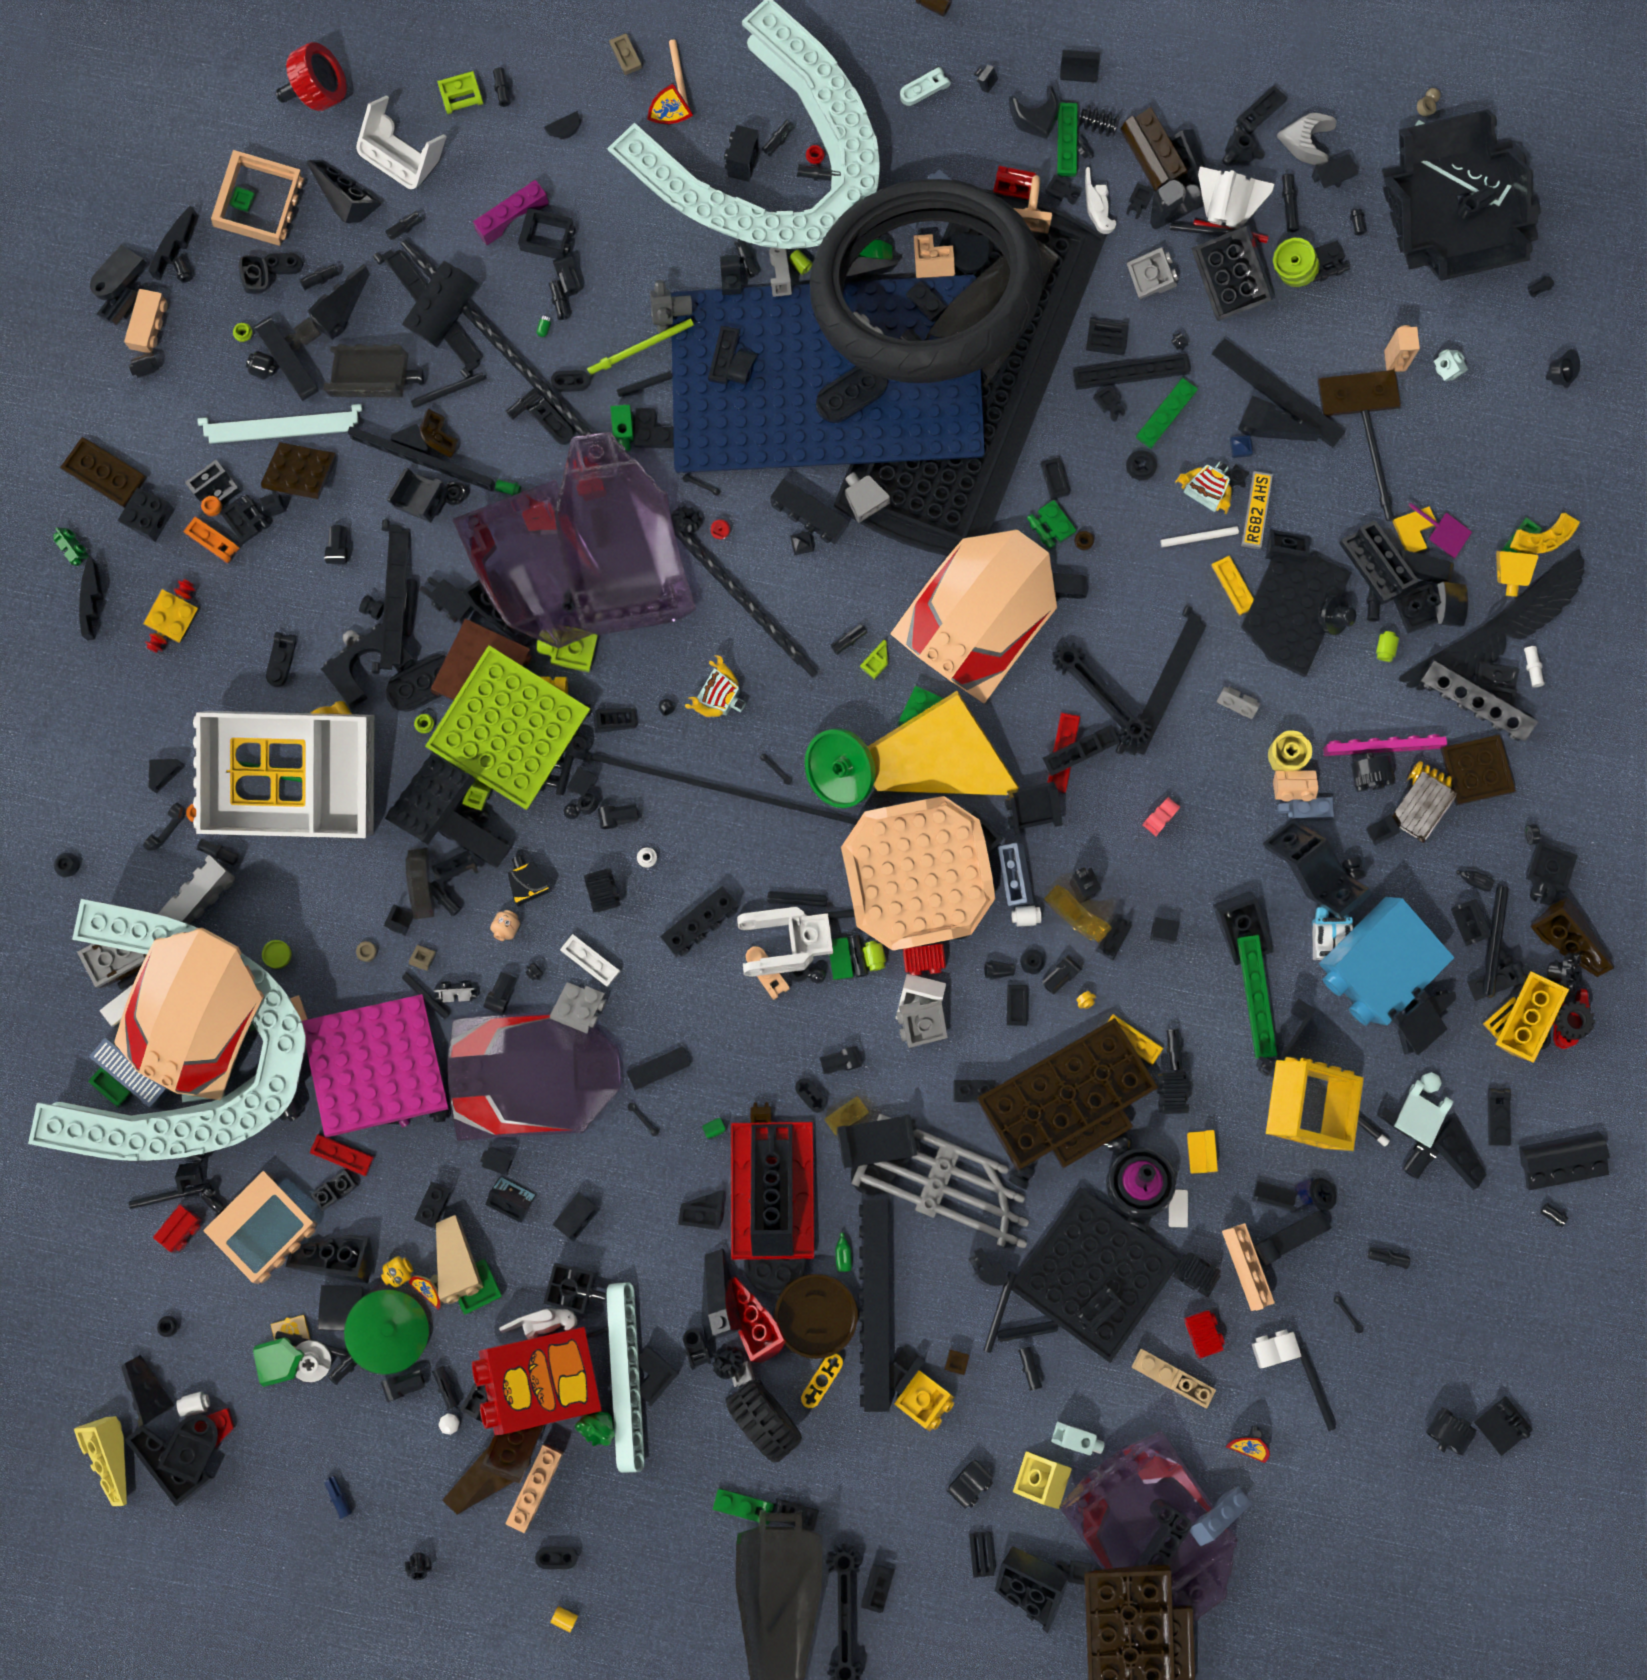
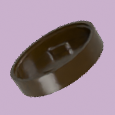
M807 1274L792 1280L781 1291L774 1307V1319L778 1322L786 1340L784 1344L791 1351L805 1358L822 1359L838 1353L850 1342L857 1327V1306L852 1294L840 1281L823 1274Z

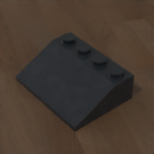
M1249 225L1191 248L1217 321L1274 299Z

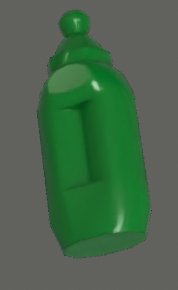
M841 1232L835 1248L836 1268L838 1272H846L852 1269L851 1247L844 1237V1232Z

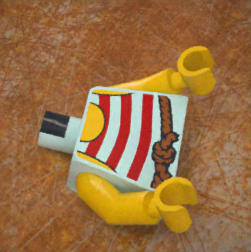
M1218 462L1215 468L1210 465H1206L1204 468L1198 467L1186 474L1179 475L1175 483L1180 482L1183 484L1181 488H1185V494L1214 512L1223 509L1225 511L1224 514H1227L1231 505V486L1228 484L1230 481L1229 477L1224 475L1228 470V466L1225 463Z
M714 655L718 660L717 663L714 664L713 661H709V664L717 667V670L714 669L697 698L688 697L693 702L692 706L685 704V707L687 709H694L705 717L727 715L731 708L741 713L746 702L737 698L740 693L739 682L729 667L723 663L722 657Z

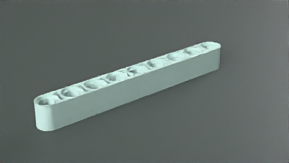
M629 1282L609 1284L606 1294L616 1463L621 1473L641 1472L644 1468L645 1460L634 1288Z

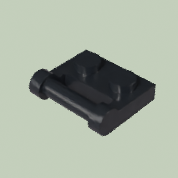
M1090 317L1086 351L1124 356L1128 322L1100 321ZM1095 328L1121 331V334L1095 331Z

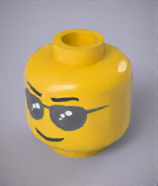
M397 1256L383 1265L381 1277L386 1285L391 1284L393 1287H399L411 1279L413 1267L406 1257Z

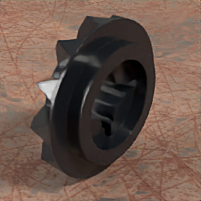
M1147 451L1132 453L1126 462L1127 473H1129L1132 479L1135 478L1139 482L1148 480L1154 476L1157 470L1155 457ZM1146 461L1144 466L1145 470L1141 469L1137 471L1138 465L1136 463L1141 464L1142 462Z
M686 505L683 507L678 506L672 513L674 525L683 532L694 533L702 525V517L699 516V511H693V507L687 508Z
M1323 1178L1311 1181V1185L1307 1188L1310 1191L1308 1197L1312 1198L1311 1204H1315L1317 1210L1323 1209L1327 1211L1332 1209L1337 1201L1333 1185ZM1320 1192L1321 1194L1326 1195V1196H1324V1197L1319 1196L1318 1193Z
M730 1346L726 1349H721V1352L715 1355L716 1359L712 1363L714 1366L713 1371L722 1379L734 1377L743 1366L744 1358L742 1352L736 1347ZM730 1360L732 1365L725 1364L723 1361Z

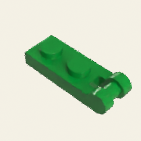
M718 1488L712 1510L769 1525L771 1520L769 1518L770 1512L774 1509L775 1504ZM757 1506L763 1508L761 1515L755 1514Z

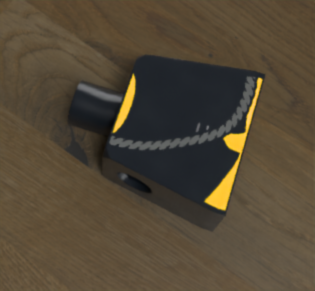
M523 855L512 859L515 869L508 872V878L513 899L517 906L552 892L551 887L534 861L526 864Z

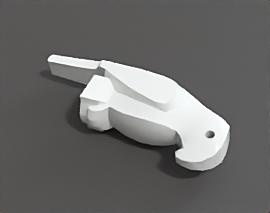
M1087 167L1085 171L1087 212L1097 230L1102 234H1109L1114 231L1116 221L1108 218L1109 205L1106 198L1109 195L1108 187L1106 185L1092 187L1090 168Z
M542 1309L518 1318L500 1327L499 1330L501 1333H505L523 1326L527 1339L537 1338L538 1334L553 1332L561 1325L565 1327L566 1331L572 1330L577 1325V1318L575 1313L570 1310Z

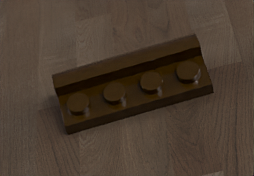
M1151 107L1135 118L1131 116L1123 123L1120 131L1155 192L1169 181L1177 180L1188 172Z

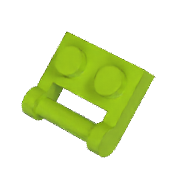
M473 71L437 81L447 115L453 113L452 111L475 104H478V106L483 104ZM471 93L475 94V97L454 103L449 102V100Z

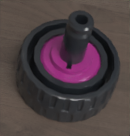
M1133 1148L1119 1155L1112 1163L1106 1178V1191L1113 1206L1120 1213L1125 1214V1216H1131L1134 1219L1152 1218L1165 1210L1172 1201L1176 1190V1175L1172 1165L1159 1152H1155L1152 1149Z

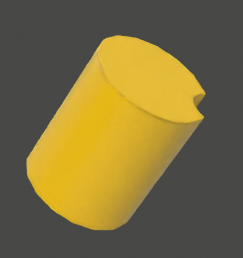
M558 1606L550 1623L570 1633L578 1615Z

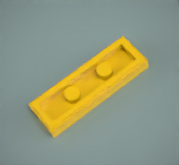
M1230 555L1213 563L1211 566L1239 616L1248 612L1253 602V597Z
M1112 1014L1107 1022L1116 1018L1138 1056L1152 1066L1164 1048Z

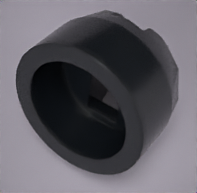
M665 699L659 702L658 708L663 716H667L676 709V706L671 700Z

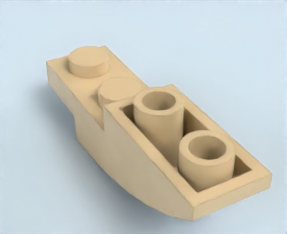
M1140 1349L1131 1367L1206 1409L1216 1391L1214 1388L1143 1349Z

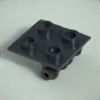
M1506 1396L1474 1421L1501 1456L1523 1438L1527 1439L1530 1437V1432L1533 1430Z

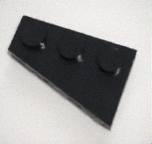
M1453 1117L1448 1120L1432 1145L1474 1190L1480 1186L1487 1174L1457 1119Z
M141 1355L121 1366L127 1389L131 1391L133 1397V1409L137 1410L139 1428L174 1407V1404Z

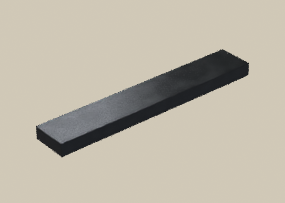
M1187 354L1074 369L1073 377L1076 390L1187 375L1190 373Z

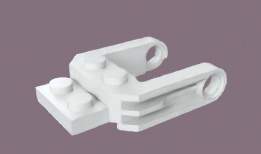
M798 907L744 913L737 917L738 928L741 930L789 925L792 955L761 958L760 961L743 963L745 976L753 977L805 970L813 960V956L833 954L828 913L807 916Z

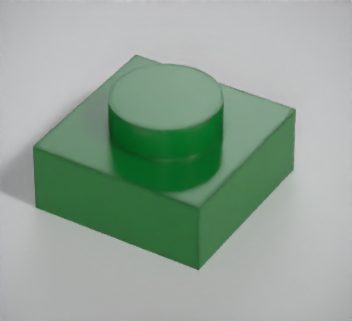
M236 186L229 204L231 207L249 212L255 194Z

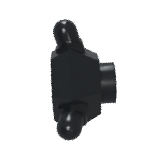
M1240 126L1234 128L1233 135L1229 138L1225 149L1226 156L1223 157L1222 162L1228 165L1231 162H1249L1256 158L1262 160L1265 154L1259 150V145L1251 136L1245 133Z

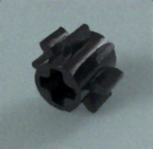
M414 1553L410 1556V1561L405 1562L407 1576H411L413 1580H422L426 1578L427 1572L432 1571L429 1556L425 1557L423 1553Z

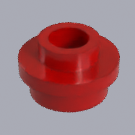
M813 145L807 149L806 159L809 163L819 164L824 160V150L820 146Z

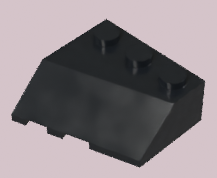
M1012 1546L1002 1563L994 1591L1014 1607H1021L1028 1613L1026 1616L1031 1621L1037 1620L1043 1625L1042 1629L1048 1633L1061 1605L1070 1574Z

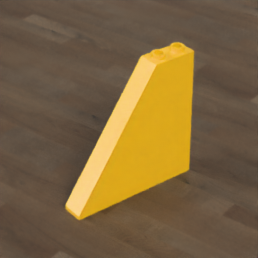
M958 691L867 746L875 764L874 786L877 791L1007 795V791L1020 789Z

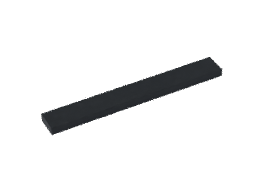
M1224 338L1212 352L1214 357L1285 412L1290 413L1294 419L1302 420L1322 431L1319 438L1332 448L1345 434L1346 431Z
M351 426L347 431L351 440L491 492L494 491L496 486L492 478Z

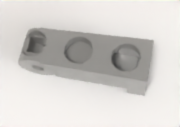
M771 247L769 250L770 261L775 267L776 278L771 279L773 297L791 295L786 249Z

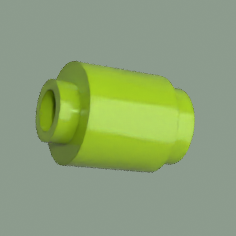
M1385 631L1384 634L1379 635L1376 649L1378 660L1392 662L1393 658L1396 657L1399 643L1396 633Z
M877 941L865 943L866 947L862 949L870 972L886 968V958L882 943L878 944Z

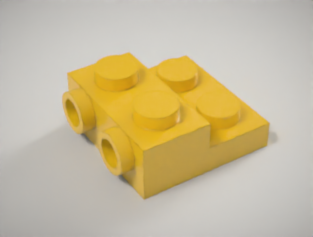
M919 1370L894 1404L925 1429L931 1431L932 1429L936 1430L942 1422L940 1417L943 1413H948L953 1408V1399L955 1397Z

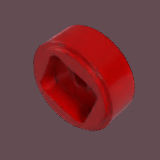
M720 519L712 523L710 531L714 538L724 539L730 535L731 527L726 520Z

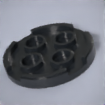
M805 1258L744 1260V1269L749 1281L758 1290L768 1294H780L788 1283L804 1275L806 1267Z

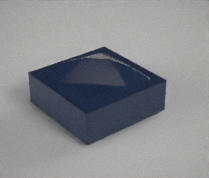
M1250 435L1230 438L1232 458L1252 456Z

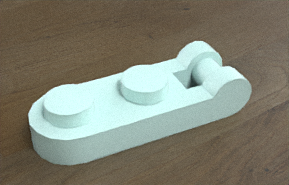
M938 67L905 85L900 91V100L905 105H914L939 90L948 88L951 82L943 75L944 71L942 68Z

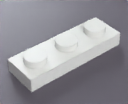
M573 934L560 949L561 952L606 987H609L620 973L616 967Z

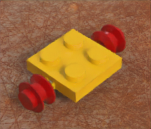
M185 579L178 581L179 588L173 589L177 596L163 589L160 591L143 623L157 631V634H149L151 637L150 642H144L147 644L146 648L154 653H158V651L163 652L161 645L167 644L164 636L180 643L198 609L184 601V599L192 598L189 595L191 591H196L193 588L194 584Z

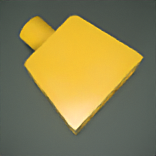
M1497 551V582L1507 584L1506 596L1517 597L1519 585L1529 586L1538 555Z

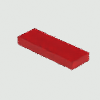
M317 1134L309 1152L364 1176H367L375 1158L332 1139L325 1138L320 1134Z

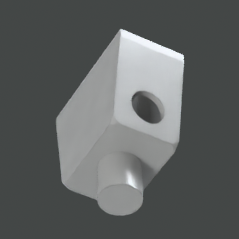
M854 472L846 477L845 480L850 487L846 489L845 495L858 523L890 503V496L870 476L860 480Z

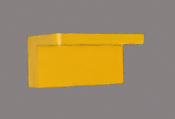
M1214 1130L1187 1133L1190 1173L1217 1172Z

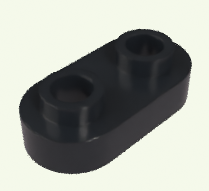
M272 253L264 258L268 273L297 274L303 267L301 258L294 253Z
M582 370L557 371L551 376V384L559 392L584 391L589 387L590 379L588 374ZM579 380L584 381L582 384H577ZM564 381V384L559 385L558 382Z
M542 1547L535 1556L536 1564L542 1569H571L578 1561V1553L572 1547ZM544 1554L550 1555L549 1561L543 1559ZM570 1554L571 1561H566L564 1555Z

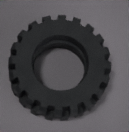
M749 1380L728 1398L726 1406L734 1421H736L739 1428L753 1445L773 1463L780 1462L801 1443L802 1436L797 1426L778 1401L758 1381Z

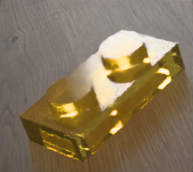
M856 1096L824 1120L834 1135L837 1136V1127L851 1126L869 1112L859 1097Z

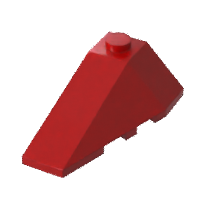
M735 1277L731 1281L743 1328L738 1333L750 1361L764 1363L781 1351L786 1340L778 1322L744 1284Z

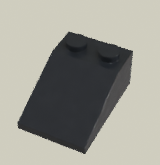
M1251 891L1213 904L1218 924L1235 966L1241 964L1237 938L1259 935L1262 956L1273 952L1258 900Z

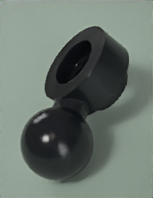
M587 793L585 797L581 796L577 805H566L564 815L568 819H575L578 817L579 812L586 815L591 814L597 809L598 800L592 794Z
M807 966L805 970H802L803 974L801 976H797L795 971L789 972L790 978L798 983L810 978L812 982L819 984L826 978L825 971L822 968L809 970Z

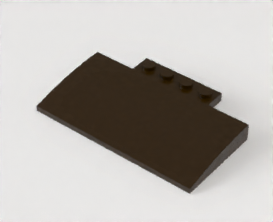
M1114 1018L976 1099L1017 1172L1051 1151L1064 1169L1133 1128L1123 1109L1158 1089V1086L1118 1021Z
M1169 1564L1119 1567L1084 1572L1088 1680H1195L1192 1605L1172 1606L1171 1569Z

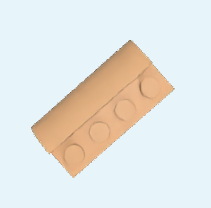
M1246 1223L1223 1230V1236L1251 1311H1257L1274 1304L1272 1293Z

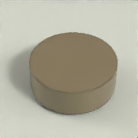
M365 941L357 946L356 955L363 962H371L377 956V948L371 942Z

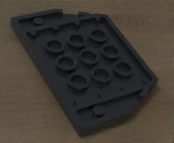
M1309 556L1306 563L1273 557L1241 628L1251 637L1254 644L1259 646L1270 662L1306 677L1326 633L1322 624L1318 622V616L1322 613L1328 596H1342L1352 572L1317 556Z

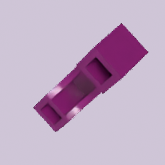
M534 180L474 220L473 224L477 234L486 246L503 235L505 228L514 219L526 214L528 208L541 210L549 204L547 195L538 182Z

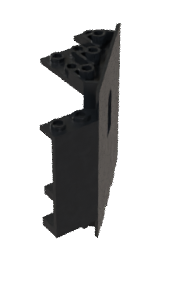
M1488 109L1399 129L1400 166L1382 170L1386 187H1383L1386 203H1389L1390 209L1393 210L1389 214L1393 228L1396 229L1397 235L1400 236L1396 238L1400 253L1404 252L1409 270L1428 266L1436 277L1443 281L1530 261V253L1533 251L1531 241L1538 240L1536 225L1538 223V215L1541 213L1539 203L1533 199V171L1526 165L1525 153L1518 147L1513 148L1511 140L1497 143V136L1495 134L1497 118ZM1422 161L1432 163L1478 190L1486 186L1484 182L1485 177H1488L1486 182L1492 187L1496 186L1498 181H1500L1499 185L1493 188L1496 192L1497 201L1507 185H1511V188L1500 206L1493 203V205L1476 212L1470 219H1462L1457 213L1459 204L1456 196L1472 193L1473 191L1427 166ZM1452 164H1453L1455 167H1457V168H1463V169L1457 170V169L1453 168ZM1468 170L1470 171V174L1473 177H1478L1480 175L1482 176L1479 179H1472L1468 175Z

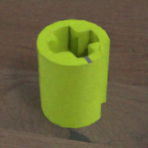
M799 249L794 251L788 259V262L801 275L809 272L812 268L813 262Z

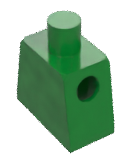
M610 406L613 439L619 445V452H630V442L634 441L631 406ZM621 430H626L625 433H620Z

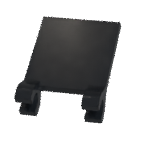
M1416 987L1411 993L1419 1002L1405 1015L1401 1011L1397 1012L1394 1008L1387 1014L1398 1026L1415 1054L1419 1055L1447 1030V1027L1429 1001L1427 992L1425 990L1421 991Z

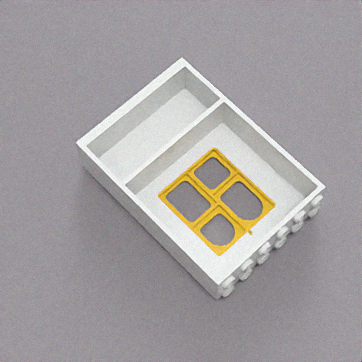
M202 711L196 713L193 720L194 728H196V736L193 740L194 748H196V756L193 761L194 768H196V776L193 781L194 788L196 789V797H194L193 802L196 809V817H194L196 834L367 838L374 834V715ZM243 743H259L261 745L260 767H244L239 764L236 759L237 748ZM270 744L302 745V767L300 769L270 767ZM247 775L269 776L271 779L270 800L243 799L236 792V782L242 776ZM281 776L302 778L301 801H281L279 799V778Z

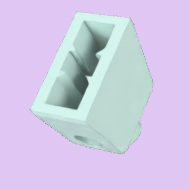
M1057 1421L1051 1442L1090 1456L1092 1451L1101 1454L1104 1449V1441L1097 1440V1435Z

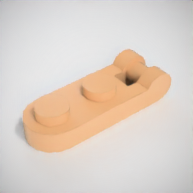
M752 947L746 953L747 963L760 961L761 958H769L760 947ZM780 973L757 976L773 1000L778 998V994L781 992H786L790 989ZM777 980L779 985L772 988L770 984Z

